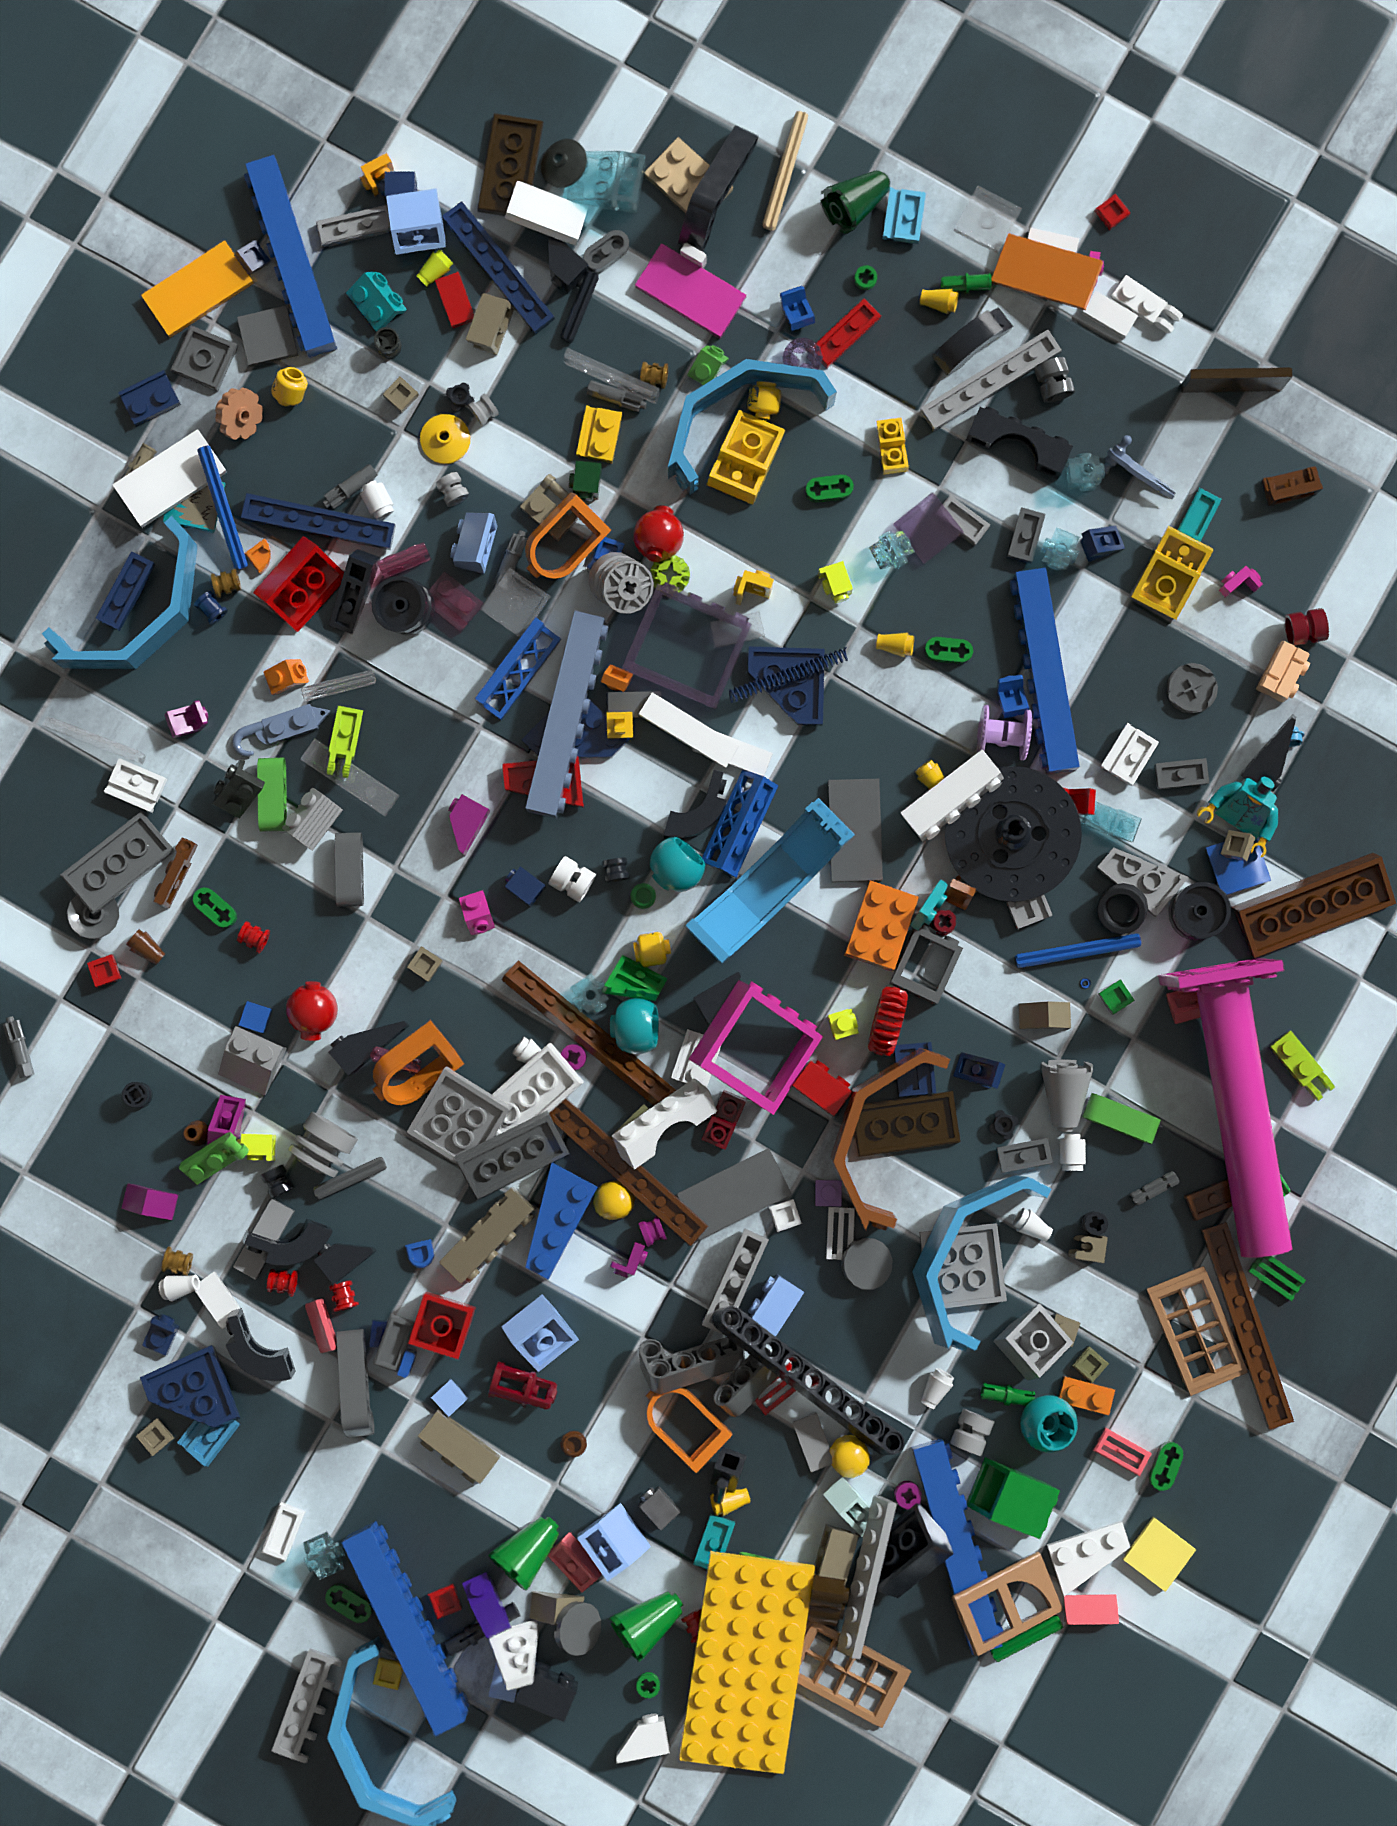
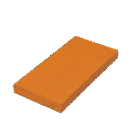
M1008 233L991 282L1086 311L1103 261Z

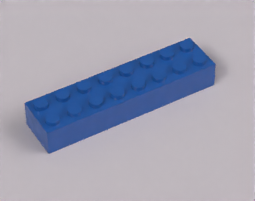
M374 1521L347 1535L341 1543L435 1736L464 1722L468 1713L467 1707L470 1704L465 1693H460L455 1684L458 1682L454 1670L452 1668L448 1669L444 1659L447 1657L441 1644L436 1645L432 1637L435 1632L430 1621H425L421 1614L423 1607L417 1596L413 1597L409 1590L412 1585L405 1572L401 1573L397 1565L400 1563L396 1551L389 1549L386 1542L389 1538L383 1525L378 1526L377 1522Z

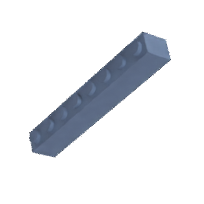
M574 611L526 804L527 812L557 819L558 813H563L566 798H562L564 788L569 789L572 774L568 772L570 764H575L578 749L575 748L577 739L582 738L584 724H581L583 714H588L590 700L587 699L589 689H594L596 675L593 674L595 665H600L603 651L599 650L601 640H606L609 626L605 625L604 617Z

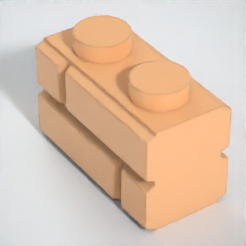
M1281 641L1277 645L1256 689L1280 702L1286 701L1288 697L1292 699L1299 688V685L1296 684L1299 675L1304 676L1310 666V662L1307 661L1310 654L1286 641Z

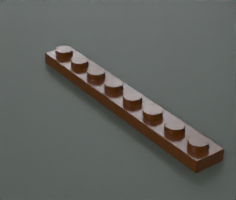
M519 960L501 979L653 1106L677 1091L636 1056L622 1051L617 1046L614 1038Z
M568 1098L549 1113L553 1122L690 1246L709 1227L642 1165L633 1169L623 1160L614 1140Z
M1224 1222L1202 1229L1201 1233L1267 1428L1271 1430L1292 1423L1294 1419L1228 1224Z

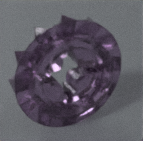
M797 338L786 346L783 353L784 365L816 370L821 369L823 360L821 348L813 340ZM807 351V358L812 363L800 365V359L794 353L804 354Z

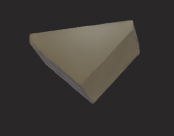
M1047 1001L1018 1004L1019 1029L1071 1028L1070 1002Z
M532 1591L529 1618L551 1625H558L556 1620L562 1609L571 1602H584V1596Z

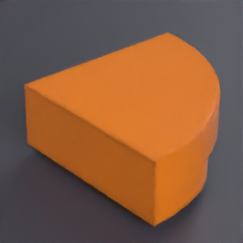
M265 538L245 552V555L260 575L267 569L271 559L270 546Z

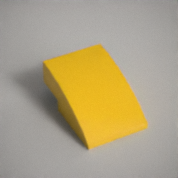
M739 410L720 449L719 456L709 475L707 485L753 505L778 450L785 429Z
M1167 526L1131 597L1177 620L1213 552V548Z

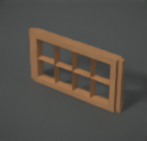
M1204 1266L1146 1289L1190 1396L1248 1373ZM1201 1283L1207 1299L1189 1306L1183 1290ZM1178 1292L1185 1308L1167 1315L1160 1299ZM1210 1304L1216 1320L1198 1327L1192 1311ZM1187 1314L1193 1329L1175 1336L1169 1320ZM1219 1326L1224 1341L1206 1348L1201 1332ZM1196 1335L1202 1350L1184 1357L1178 1342ZM1227 1347L1233 1363L1215 1369L1209 1354ZM1205 1356L1210 1372L1192 1378L1187 1363Z
M807 1622L800 1666L806 1654L817 1659L821 1664L813 1679L799 1673L797 1683L872 1724L883 1728L911 1670L863 1645L861 1655L873 1661L865 1679L850 1672L855 1658L849 1657L844 1668L829 1660L839 1643L838 1640L841 1632L828 1625ZM817 1632L833 1639L824 1657L809 1650ZM826 1665L841 1672L833 1691L818 1683ZM878 1665L894 1672L885 1690L870 1682ZM847 1676L862 1684L853 1701L838 1694ZM867 1687L882 1694L874 1712L858 1705Z

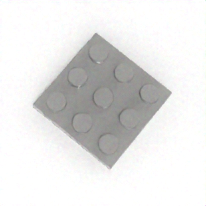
M446 1066L407 1130V1133L456 1163L454 1156L495 1137L512 1107Z
M997 1223L960 1227L938 1274V1284L945 1308L1007 1301ZM931 1231L919 1232L921 1251Z

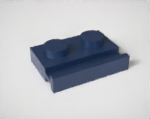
M164 370L118 392L136 427L181 405Z
M931 1042L896 1045L894 1050L895 1063L919 1048L932 1051ZM921 1063L898 1077V1097L935 1094L934 1065Z

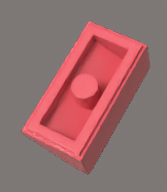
M1175 991L1166 994L1175 1024L1201 1017L1197 992Z
M324 1299L307 1303L305 1308L320 1353L337 1349V1338Z
M571 1533L565 1535L548 1554L552 1562L582 1593L602 1575L582 1544Z
M1116 1594L1064 1596V1622L1067 1625L1119 1624Z

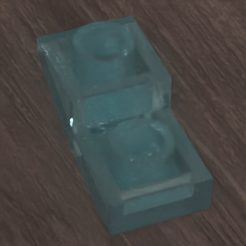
M1095 801L1094 815H1084L1081 824L1113 837L1134 842L1142 818Z

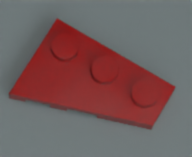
M577 756L575 764H570L568 773L572 774L569 789L564 788L562 798H566V804L584 808L579 756ZM537 760L502 764L505 790L529 796Z

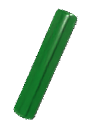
M1054 1615L1003 1642L1002 1647L992 1649L990 1653L996 1662H1000L1061 1630L1063 1624L1060 1618Z

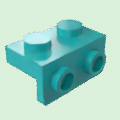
M364 272L346 294L377 332L379 329L386 327L397 314H404L407 309L402 304V298L391 290L387 285V279L378 272Z

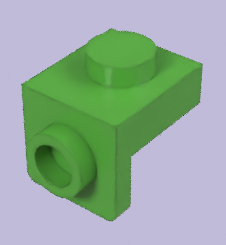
M707 345L700 350L687 376L705 385L716 378L721 367L727 362L728 357L723 355L724 352L720 348Z

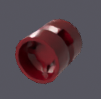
M1323 608L1308 610L1306 615L1302 612L1285 615L1284 625L1288 643L1299 646L1306 644L1308 640L1312 643L1328 640L1329 624Z

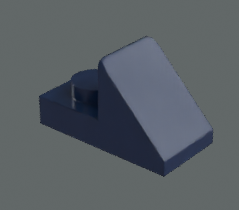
M1116 525L1088 529L1081 533L1083 538L1080 539V543L1088 562L1125 549Z
M961 1052L953 1076L980 1086L998 1089L1006 1064Z

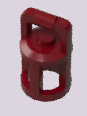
M498 1361L488 1397L506 1399L519 1403L521 1407L525 1408L528 1405H532L542 1409H550L557 1395V1384L537 1377L536 1372L531 1371L529 1373L505 1366V1363ZM501 1376L524 1383L522 1392L499 1386ZM539 1387L547 1389L544 1399L536 1397Z

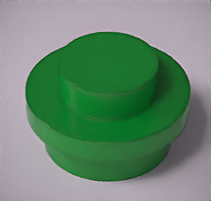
M638 884L632 889L631 901L637 908L647 909L655 903L656 892L649 884Z

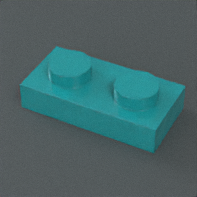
M940 879L910 924L911 927L919 931L924 923L930 924L937 913L933 910L934 907L939 909L947 898L943 894L949 886L947 883Z
M710 1513L693 1562L694 1565L708 1569L710 1551L725 1553L735 1521Z

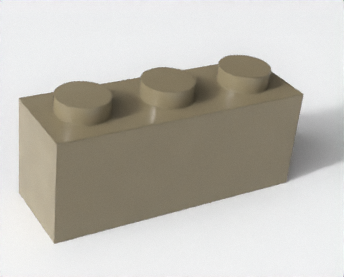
M440 1409L436 1411L418 1435L422 1439L420 1444L431 1452L435 1449L443 1455L441 1460L451 1468L455 1465L463 1471L461 1475L472 1484L475 1481L481 1484L501 1457Z

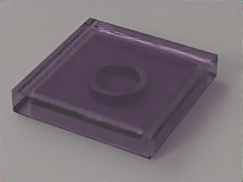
M933 492L893 524L924 564L964 533L963 529Z

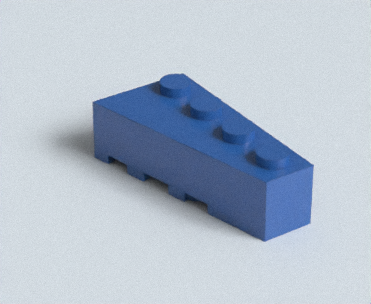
M553 1162L551 1163L525 1268L548 1280L550 1279L598 1186Z

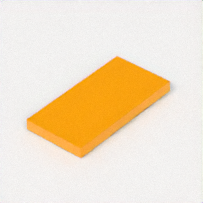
M224 240L141 294V296L171 338L254 284V282Z

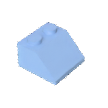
M466 513L465 519H460L457 528V534H460L458 544H453L450 558H453L455 567L482 574L485 573L497 529L494 514Z
M543 1294L502 1326L513 1346L538 1372L579 1340Z

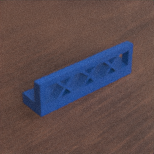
M535 617L476 696V702L502 720L559 644L561 638L546 628L544 623ZM542 632L553 639L548 648L537 649L536 639ZM534 645V650L528 651ZM538 653H543L540 659H538ZM535 654L536 664L534 667L522 670V658L525 655ZM518 665V666H519V670L513 671V670L516 668V666ZM524 673H529V674L526 676V678L523 679V674H524ZM520 674V686L517 689L507 690V678L511 675ZM503 685L504 691H498ZM514 693L508 700V694ZM505 694L506 704L500 712L489 705L494 696Z
M746 770L741 771L702 856L705 865L717 868L737 878L778 788L777 784L762 775ZM748 778L753 779L754 781L750 789L744 791ZM741 802L742 807L740 811L734 814L735 806ZM731 825L729 835L723 837L725 828ZM720 848L721 853L717 862L711 860L714 852Z

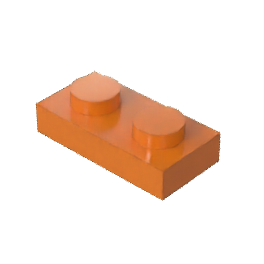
M1063 1376L1058 1397L1067 1401L1071 1406L1109 1415L1115 1390Z

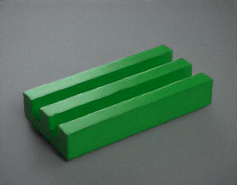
M1272 1256L1256 1257L1248 1269L1250 1274L1289 1301H1293L1295 1294L1299 1292L1301 1285L1306 1281V1279ZM1265 1258L1295 1279L1296 1283L1293 1284L1261 1260ZM1257 1266L1291 1288L1290 1292L1288 1293L1256 1271Z

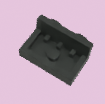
M240 758L236 765L231 764L225 773L224 781L220 779L213 790V793L216 794L213 805L239 819L261 792L265 784L264 781L242 770L245 764V760Z

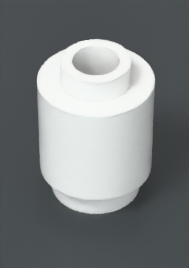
M375 480L362 487L364 491L360 495L369 513L376 520H381L394 512L392 508L394 504L382 482L377 483Z
M1065 1134V1139H1059L1062 1171H1083V1164H1086L1085 1139H1080V1134Z

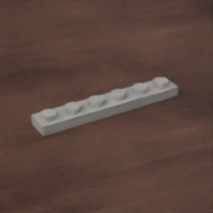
M1046 330L921 407L920 411L933 431L1031 372L1037 364L1057 356L1062 350L1050 331Z
M873 1495L869 1508L866 1529L863 1534L862 1546L857 1559V1567L851 1585L847 1609L845 1610L842 1631L838 1640L837 1650L855 1659L861 1658L897 1503L882 1496Z

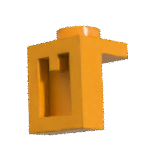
M385 153L360 166L363 173L360 180L366 191L371 189L374 196L378 195L379 192L374 181L385 179V171H394L389 155Z

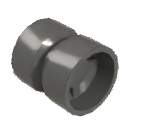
M1066 358L1049 359L1034 367L1037 381L1043 384L1040 387L1043 402L1060 401L1075 393L1072 379L1067 377L1069 368Z

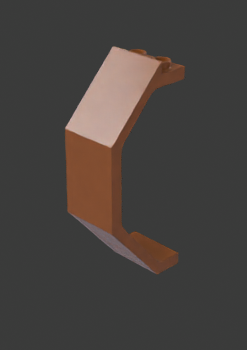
M919 1048L852 1089L830 1157L865 1230L869 1221L872 1223V1226L882 1230H887V1227L895 1228L897 1218L891 1211L861 1201L845 1164L864 1101L868 1096L921 1063H930L947 1069L950 1059L944 1055Z

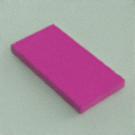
M662 243L635 284V288L719 339H721L747 298V295Z

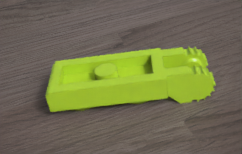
M338 706L328 754L330 756L327 768L328 775H333L336 766L335 760L336 757L346 759L342 769V777H349L351 762L355 756L363 710Z
M1288 1031L1270 1046V1049L1302 1087L1306 1088L1315 1100L1319 1101L1323 1098L1321 1092L1310 1082L1315 1077L1329 1091L1335 1088L1329 1077L1322 1072L1324 1070L1292 1031Z

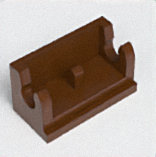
M1315 466L1262 479L1268 506L1314 496L1323 489Z

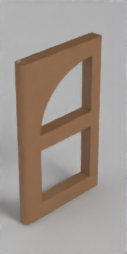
M1039 1552L952 1596L953 1603L975 1656L989 1651L1063 1611ZM1014 1581H1022L1031 1585L1042 1595L1048 1607L1021 1621L1007 1584ZM995 1590L1010 1628L983 1642L968 1604Z

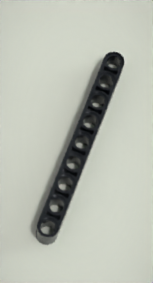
M735 1306L719 1308L714 1312L712 1322L718 1331L875 1452L881 1455H894L903 1450L904 1438L900 1432L742 1310ZM726 1312L731 1316L730 1325H727L724 1320ZM746 1328H748L752 1334L750 1341H748L745 1338ZM766 1344L771 1346L772 1353L770 1356L765 1352ZM787 1359L792 1364V1369L790 1372H788L785 1367ZM807 1375H809L812 1379V1384L810 1388L806 1385L805 1382ZM828 1390L832 1395L830 1403L826 1400V1392ZM847 1406H849L852 1411V1415L850 1418H848L846 1415ZM868 1421L872 1426L870 1434L866 1431ZM887 1437L891 1439L890 1449L886 1446Z

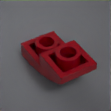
M723 1090L716 1106L717 1112L712 1115L702 1140L726 1150L747 1099Z

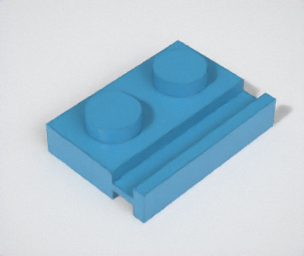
M194 1420L177 1443L182 1445L202 1465L209 1466L240 1424L237 1421H233L215 1429Z

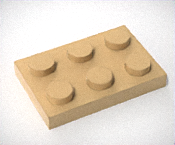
M678 137L644 172V176L686 213L690 199L710 165ZM733 186L729 190L726 197L733 191Z

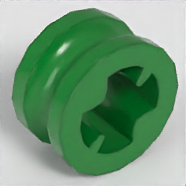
M868 265L860 267L854 277L856 286L862 290H869L875 286L877 281L876 270ZM864 272L870 273L869 277H873V280H869L867 284L862 283L863 279H859V276H863Z
M645 1672L637 1680V1691L644 1698L655 1697L660 1690L659 1678L652 1672ZM644 1679H647L649 1682H655L656 1685L653 1684V1691L641 1688V1686H644V1682H642Z

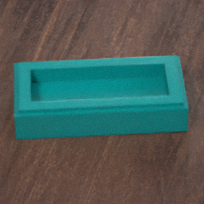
M1199 488L1178 531L1200 542L1222 499Z

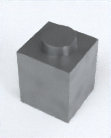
M660 1486L655 1490L652 1487L649 1488L640 1497L642 1499L640 1508L660 1530L680 1513V1508Z

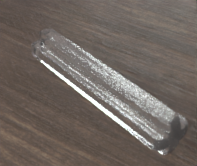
M368 670L301 688L302 697L305 701H310L375 684L376 676L373 670Z

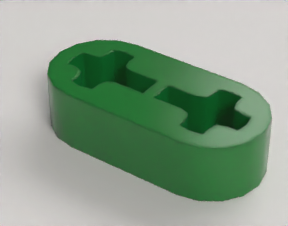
M847 475L816 477L807 483L806 496L815 503L844 500L851 496L854 484ZM840 481L845 486H849L846 488L845 493H841L840 489H831V487H837ZM815 484H818L821 489L828 488V490L821 491L820 496H816L815 492H810Z
M933 637L926 643L924 652L926 657L934 662L965 664L973 655V647L967 640ZM934 643H938L939 648L947 649V652L940 651L936 656L932 650H929V647H933ZM959 646H964V650L968 651V654H965L963 658H959V653L950 651L958 650Z
M200 888L194 893V905L212 922L221 928H229L235 924L237 920L236 911L218 894L209 888ZM210 893L209 900L215 904L212 908L207 904L200 905L202 902L200 896L202 894L207 896ZM218 908L223 912L230 911L228 916L231 919L228 922L223 920L220 923L221 916L216 912Z
M1168 1441L1161 1444L1149 1473L1151 1485L1161 1491L1172 1487L1183 1460V1450L1175 1442ZM1174 1447V1452L1177 1453L1176 1458L1171 1457L1167 1465L1168 1456L1164 1452L1166 1449L1170 1450ZM1164 1467H1166L1164 1476L1168 1480L1158 1485V1480L1155 1479L1156 1474L1161 1475Z
M334 1584L326 1593L327 1604L356 1623L367 1621L372 1614L371 1602L344 1584ZM338 1590H341L343 1592L342 1597L348 1603L339 1600L337 1603L334 1602V1595L331 1594L332 1591L336 1593ZM352 1603L355 1606H360L361 1603L364 1604V1611L367 1614L357 1616L355 1614L356 1609L350 1606V1604Z

